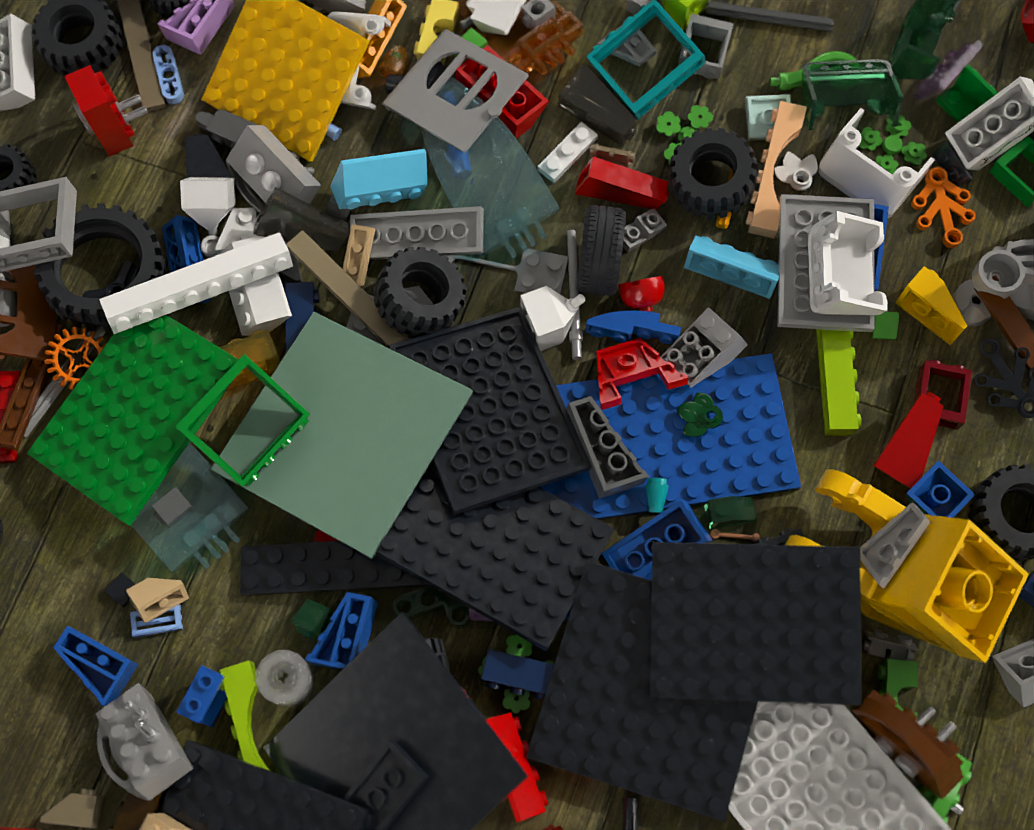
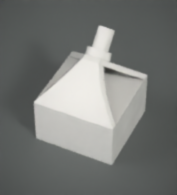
M189 177L180 180L181 209L206 228L210 236L217 235L218 223L235 206L234 178Z
M548 286L520 295L521 308L540 351L564 342L579 306L585 302V297L582 294L577 295L573 299H567Z

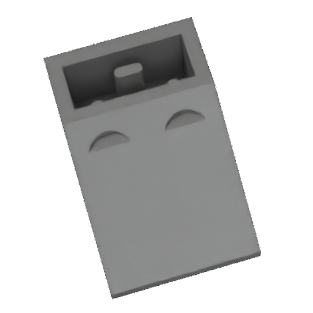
M708 307L660 358L665 362L669 361L675 365V370L680 374L682 372L688 376V385L693 387L732 362L748 344Z

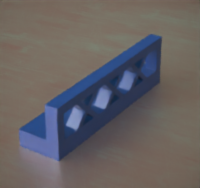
M177 215L162 227L170 273L204 260L197 222L193 218ZM174 228V235L172 238L171 230ZM178 248V254H177V257H176V256H175V252H176V249ZM208 298V299H206V300L200 301V302H198V303H205V304H206V303H208L209 301H211V298Z

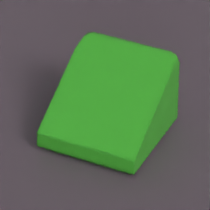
M884 312L880 315H874L872 339L896 340L899 313Z

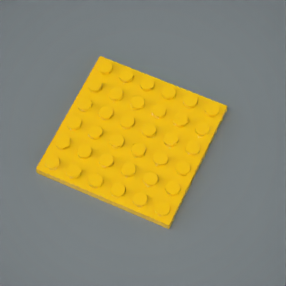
M246 0L201 100L219 110L227 111L257 125H265L285 148L313 162L370 40L297 0Z

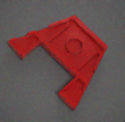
M640 338L597 350L601 410L622 404V398L616 386L659 374L668 390L688 384V376L682 372L680 374L675 370V365L661 359L659 353Z

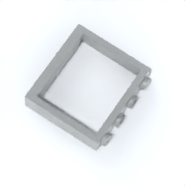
M67 177L0 191V212L58 199L55 236L0 248V272L72 257L77 191Z

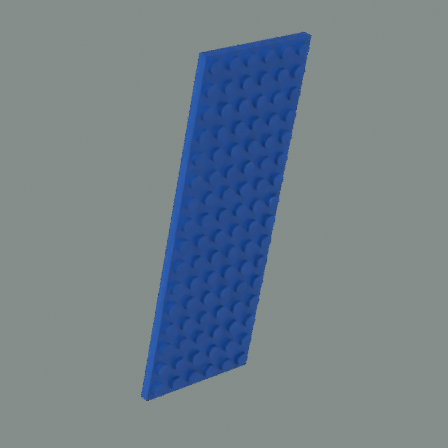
M772 353L734 359L693 387L686 384L668 390L659 374L616 386V389L622 398V404L601 410L609 420L608 423L615 433L617 432L622 438V442L628 451L633 453L641 469L646 471L649 476L648 478L667 479L669 488L663 510L668 509L679 500H686L690 506L801 488ZM598 379L556 385L566 408L570 402L589 396L594 399L600 408ZM697 392L708 394L712 398L714 406L719 407L723 413L721 425L714 429H708L704 435L699 437L683 435L687 421L679 416L676 410L677 407L685 402H694V396ZM710 413L707 415V419H713L715 417L714 413ZM588 471L540 486L545 491L598 520L649 512L645 488L647 480L643 485L601 499L598 498Z

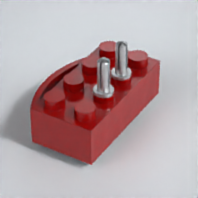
M91 65L65 75V79L77 102L73 105L78 117L84 123L88 133L91 136L94 134L97 136L108 156L111 157L133 147L130 138L135 136V133L129 121L147 114L148 110L145 106L127 114L123 110L142 102L140 95L137 94L119 103L102 71L95 73Z

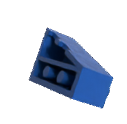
M347 592L331 617L330 624L325 632L321 633L317 639L319 640L311 654L307 655L305 661L313 665L342 671L367 647L378 602L369 596Z
M66 626L53 647L69 667L82 679L86 687L94 693L103 706L110 704L120 696L138 666V663L70 626Z

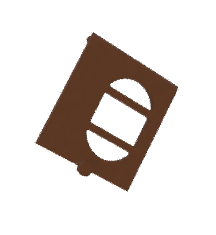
M35 265L6 271L13 277L16 283L0 280V289L17 292L16 317L0 315V323L14 326L9 332L0 335V362L5 355L41 361L52 359V355H46L45 351L54 350L48 343L50 341L55 343L56 311L54 312L50 308L37 284L38 282L33 272V269H36Z

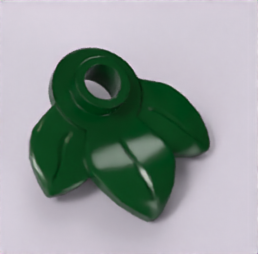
M697 392L694 396V402H685L676 409L679 416L687 421L683 430V435L687 437L702 436L708 429L720 426L723 421L721 409L714 406L712 398L705 393ZM710 413H714L715 417L713 419H707V415Z

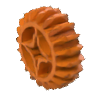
M73 327L72 335H69V332L64 329L62 333L65 338L62 339L60 335L56 334L54 338L58 343L56 344L52 341L48 343L54 350L45 351L46 355H52V359H46L44 363L53 364V367L47 369V372L56 371L57 374L52 379L56 381L59 377L63 378L60 382L62 387L66 385L67 381L70 382V390H73L75 383L81 380V378L71 377L78 367L89 369L93 363L87 357L89 346L91 345L95 349L97 356L105 347V345L99 346V343L103 340L102 337L97 338L96 341L93 339L96 332L91 331L89 336H86V328H82L81 333L78 334L77 328ZM74 339L84 341L79 349L75 351L62 346L67 341ZM83 350L81 359L85 363L81 364L79 362L78 365H74L75 359L71 355L73 353L77 355L78 352L80 353ZM58 353L63 354L69 361L65 373L58 364Z

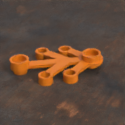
M935 167L926 173V186L911 202V206L915 210H922L927 203V197L933 190L935 191V201L926 213L918 218L916 226L920 230H927L932 223L933 217L939 210L945 232L942 242L947 248H956L963 240V234L960 230L954 228L950 210L960 216V221L963 224H971L976 218L975 212L961 206L968 202L971 194L968 190L961 189L948 181L947 172L943 168ZM945 190L955 195V201L946 196ZM959 195H964L966 199H962ZM916 200L921 201L922 205L917 204ZM965 215H969L971 219L965 218ZM921 220L926 221L927 225H923ZM948 238H952L954 242L949 241Z

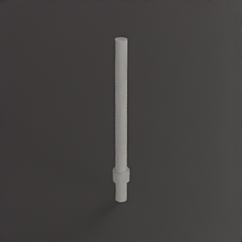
M568 230L570 298L573 299L579 295V290L577 289L576 231ZM579 309L576 312L571 324V331L569 332V342L572 343V359L574 360L582 358L581 342H583V331L580 330Z

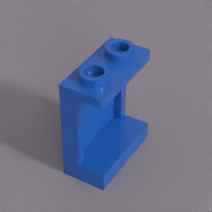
M201 665L177 713L197 723H203L213 728L225 706V701L228 700L226 692L220 688L224 676Z

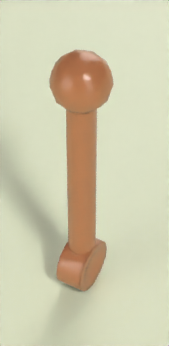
M713 529L710 532L712 539H718L719 537L752 540L755 543L761 539L757 533L753 535L722 533L717 529Z

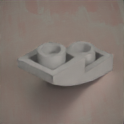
M654 208L636 217L633 223L625 226L623 247L627 252L642 245L666 228L667 224Z

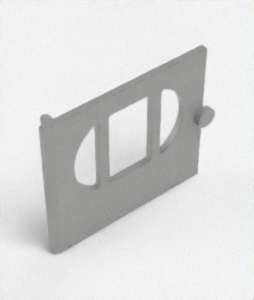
M444 29L383 101L382 105L385 106L386 110L396 112L449 145L466 153L491 121L501 114L502 108L529 76L515 66ZM458 54L432 87L427 89L426 81L431 68L442 58ZM467 57L487 67L488 69L457 106L435 95ZM493 74H496L497 87L491 98L479 107L464 110Z

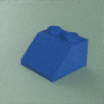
M938 460L905 495L909 503L913 502L923 514L953 518L975 494Z

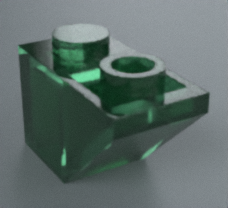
M307 599L292 618L291 623L296 627L295 631L299 635L313 640L314 636L319 638L321 633H324L333 611L326 606Z

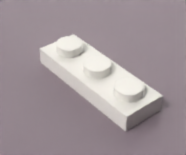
M580 122L538 165V171L555 183L598 139V134Z

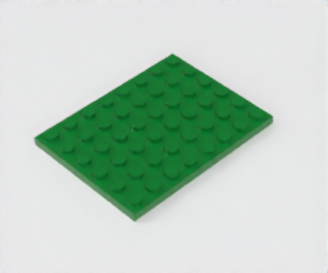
M167 315L113 334L27 454L122 522L131 526L190 443V440L175 426L239 359ZM231 383L188 427L190 431L194 434L197 433Z

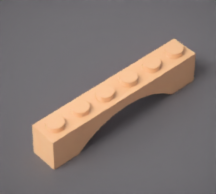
M780 101L778 109L773 108L770 119L771 122H774L773 129H768L765 142H769L768 150L763 149L760 162L764 163L763 170H758L755 182L759 183L758 191H753L751 204H754L753 212H748L746 224L749 225L748 233L774 239L778 232L780 205L774 191V165L781 151L789 142L798 137L803 125L806 106Z

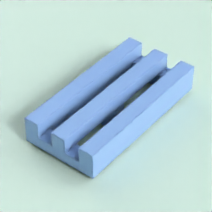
M178 604L165 612H174L175 615L155 618L147 623L137 621L136 618L140 617L137 611L130 612L132 637L183 630V625L181 624L182 615L180 613L181 605ZM175 621L173 625L137 630V627Z

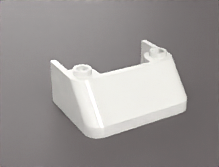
M860 108L841 130L821 160L818 172L822 178L850 198L874 199V204L889 206V218L924 178L935 159L931 157L919 172L910 167L903 166L898 168L893 175L856 149L861 142V134L856 130V127L864 113V110Z

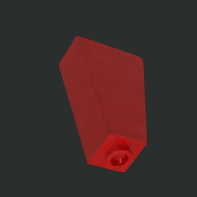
M593 156L579 173L575 194L649 209L654 208L656 210L662 203H666L669 191L667 190L668 181Z
M929 391L926 395L924 393L919 394L873 464L910 489L923 476L944 407L939 403L941 398Z

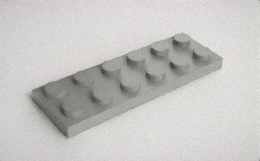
M481 206L350 215V230L352 224L373 227L375 229L369 260L389 259L397 251H404L405 248L414 247V250L417 247H426L428 251L434 249L441 256L483 254V208Z

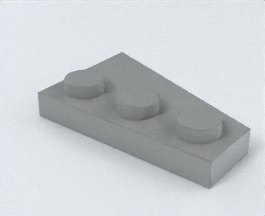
M913 502L860 547V560L882 588H885L930 523Z

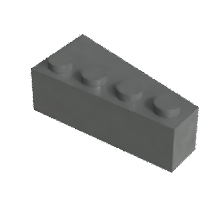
M589 396L570 402L566 409L592 466L588 473L598 498L601 499L643 485L649 477L644 469H641L633 453L628 451L620 435L617 432L615 433L608 423L609 420L594 399Z

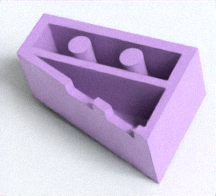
M190 0L182 9L179 7L173 11L174 15L165 22L163 20L160 21L158 26L166 40L201 55L233 10L235 4L233 0Z

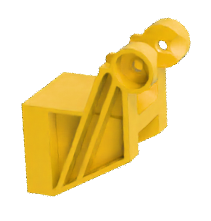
M826 470L815 488V492L832 498L833 507L855 513L872 529L871 537L906 508L870 484H862L850 475L837 470ZM926 514L924 515L930 521L929 525L885 588H882L860 560L861 613L864 616L960 657L984 663L987 662L1029 575L970 520ZM791 535L785 544L822 546L798 535Z

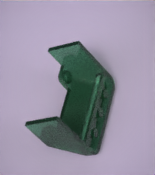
M915 0L903 21L886 66L884 77L891 80H925L927 76L931 77L941 59L933 55L943 27L946 23L950 24L956 15L954 7L959 0Z
M881 59L808 62L803 65L802 106L807 107L804 118L808 130H813L814 119L824 114L825 106L867 105L868 110L874 115L888 114L892 127H897L904 96L892 66L888 61Z

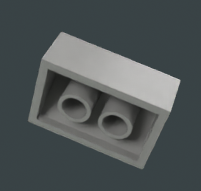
M1034 639L992 656L1009 693L1023 708L1034 703Z

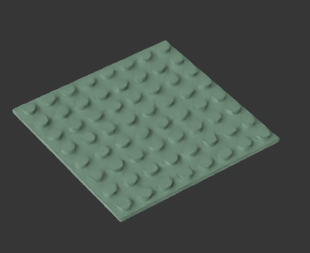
M313 312L271 376L280 387L310 413L307 417L309 422L300 432L296 429L290 436L293 439L284 450L279 448L273 454L276 457L275 460L267 468L262 466L256 472L259 477L250 486L245 484L243 488L372 558L466 405L473 390ZM265 386L225 446L220 457L237 473L242 475L291 423L297 414ZM214 463L211 468L212 471L239 485Z

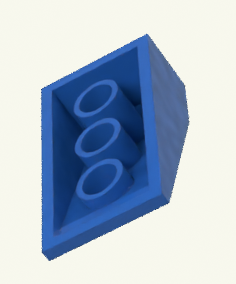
M679 500L607 549L602 555L612 569L652 580V542L711 543L713 540L686 500Z

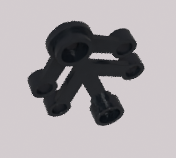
M993 338L982 340L979 344L980 354L990 358L1004 380L979 373L973 378L974 385L977 387L989 386L1012 391L1017 399L1003 398L998 393H990L986 398L987 404L992 407L1004 406L1017 409L1020 416L1034 418V378L1032 377L1034 367L1030 368L1027 372V376L1030 379L1027 393L1021 387L1030 351L1025 347L1015 350L1014 357L1016 362L1012 374L998 353L1000 350L998 341ZM989 343L992 345L991 352L984 350L985 344ZM1020 350H1024L1026 352V357L1024 359H1021L1018 356V352ZM979 376L985 378V383L982 385L977 383ZM994 395L998 397L996 404H992L990 401ZM1027 402L1032 404L1030 411H1026L1024 408Z

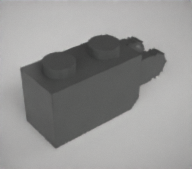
M224 110L216 111L214 115L202 111L196 114L195 119L199 123L200 130L208 134L213 144L219 147L223 145L230 150L233 149L247 125H257Z

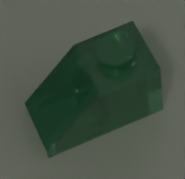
M729 496L710 499L705 505L709 530L757 522L753 500L749 497Z

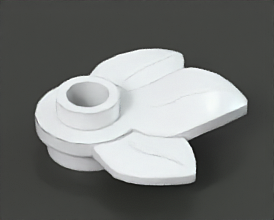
M788 151L783 159V166L775 167L774 171L780 181L789 183L795 190L804 191L811 186L812 176L817 172L818 164L813 154L801 160ZM797 179H802L804 183L798 182Z

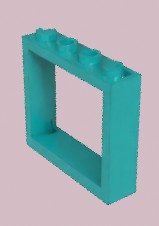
M652 0L646 6L643 4L637 14L633 17H628L617 31L610 32L605 41L600 45L594 46V50L586 56L590 65L637 120L706 63L704 54L656 0ZM657 16L691 56L633 103L600 63L651 19Z

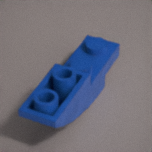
M619 311L588 319L585 332L597 338L609 337L620 343L631 341L632 334H635L641 339L654 338L658 339L661 343L672 344L679 338L681 327L660 323L659 313Z

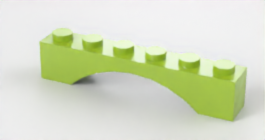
M246 661L220 669L221 675L224 676L220 688L226 692L228 699L225 701L226 712L229 716L232 715L234 725L231 726L234 740L239 741L241 749L238 750V758L269 770L258 754L251 728L252 708L260 687L254 662Z

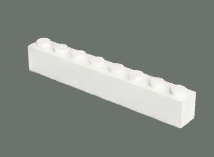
M279 232L99 300L113 333L116 334L293 267L289 250Z

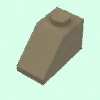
M81 789L80 794L71 793L41 816L40 822L98 828L104 796H96L97 790Z

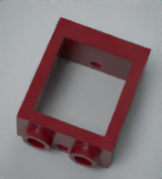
M938 360L925 361L918 371L914 402L920 393L927 394L929 374L961 380L957 412L943 409L938 426L958 430L966 421L972 370L965 369L962 365H945Z

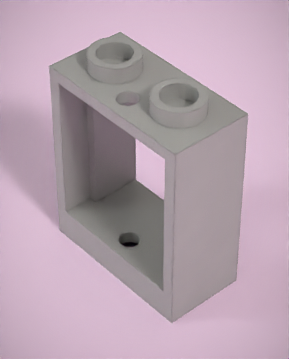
M691 14L686 35L690 39L692 35L723 42L718 64L706 61L694 74L702 75L708 79L720 78L733 23ZM683 46L678 66L689 58L686 57L687 51Z

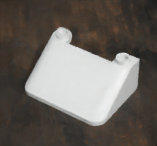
M332 12L327 16L365 37V33L371 35L380 33L384 26L391 27V22L386 17L374 14ZM358 65L341 104L376 110V105L371 103L370 91L364 86L356 85Z

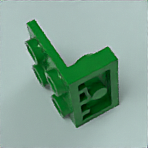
M967 64L954 85L938 96L936 102L959 123L995 96L997 92L992 85L988 84L980 76L977 70Z

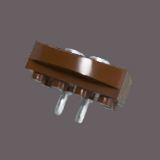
M873 690L861 702V705H858L852 711L854 717L902 772L911 778L914 777L943 800L964 778L961 769L963 761L957 755L960 750L954 742L946 739L956 729V725L949 721L937 732L930 724L926 723L936 713L931 706H928L917 717L908 708H905L903 711L897 708V702L890 694L885 693L881 696Z

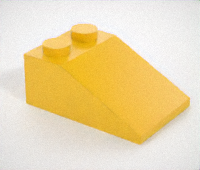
M925 266L906 286L895 302L950 346L967 327L944 281L939 278L935 271L927 269Z

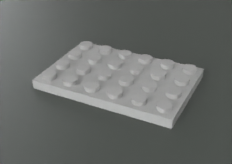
M781 194L777 327L858 332L874 331V315L819 314L811 310L808 235L814 224L836 211L874 220V199ZM873 250V251H872V268H873V290H874V250Z

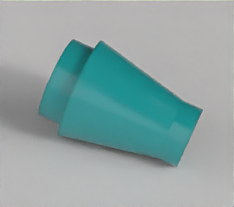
M648 478L645 488L649 512L662 513L669 488L667 479Z

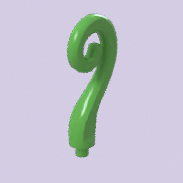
M831 51L817 56L796 72L778 73L777 77L769 79V86H777L778 91L793 90L803 85L821 67L837 63L849 69V79H838L836 75L841 73L843 67L842 65H834L827 71V81L837 90H849L859 83L862 68L853 56L844 52Z

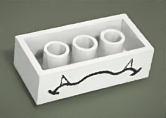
M1019 77L945 132L967 170L979 171L1034 131V83L1032 79Z

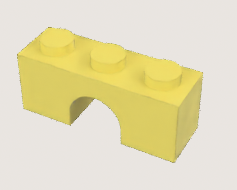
M432 0L431 5H427L425 11L426 21L420 26V41H416L414 46V54L417 55V61L438 38L437 33L444 31V29L454 32L459 16L458 2ZM446 57L439 60L440 62H442L443 65L445 63Z

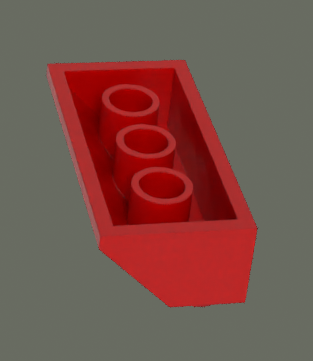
M488 45L483 48L485 51H487V52L493 54L494 56H496V57L502 59V58H501L494 50H492ZM468 59L456 69L455 85L466 95L488 68L472 59ZM493 74L472 101L478 107L487 102L494 94L497 87L496 74ZM525 80L502 108L501 114L494 118L493 121L516 140L532 127L549 101Z
M511 713L486 719L529 776L508 796L516 822L518 823L546 812L545 806L549 805L544 790L539 792L536 781H539L540 778L535 765L531 767L527 759L529 747L526 741L521 742L518 733L522 731L518 717L513 718Z

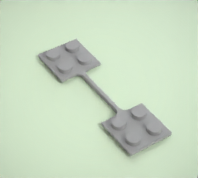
M524 248L521 263L517 266L462 255L447 256L451 264L454 260L458 259L516 271L518 277L515 291L523 293L548 286L560 294L568 262V256Z

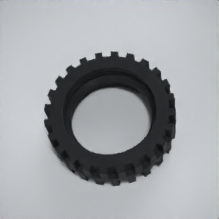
M97 203V208H89L88 204L82 205V210L75 212L73 250L93 239L115 238L133 245L138 252L140 270L135 279L125 289L158 278L166 273L164 257L153 229H149L147 222L143 218L137 220L135 212L128 210L124 213L121 206L113 205L112 209L106 208L105 203ZM56 218L52 221L54 226L51 230L47 227L43 230L44 239L55 236ZM66 258L35 265L36 269H33V272L38 282L37 284L50 308L54 312L57 311L62 320L66 322L70 319L73 326L81 328L82 324H85L89 331H96V328L103 326L105 331H112L99 300L101 298H85L75 295L64 285L61 269Z

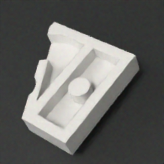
M232 209L216 244L215 254L221 252L232 242L259 236L256 209Z

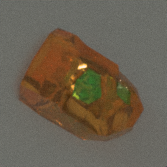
M393 46L386 52L379 67L380 74L385 78L390 73L404 76L408 66V52L402 46Z

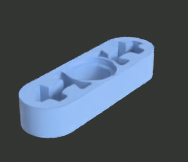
M160 45L154 49L153 59L162 94L168 103L178 104L183 100L184 92L175 57L170 47ZM163 54H166L167 63L165 64L162 61ZM166 71L174 72L171 78H163V74ZM172 85L175 89V95L171 96V89L169 87Z

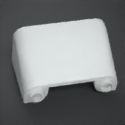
M836 211L812 226L808 235L810 307L813 312L837 315H880L887 311L886 295L883 292H874L872 251L883 243L882 222Z

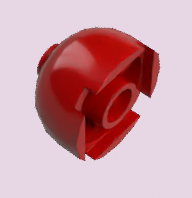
M663 276L618 284L619 293L624 304L631 309H639V311H653L652 306L659 304L665 293Z

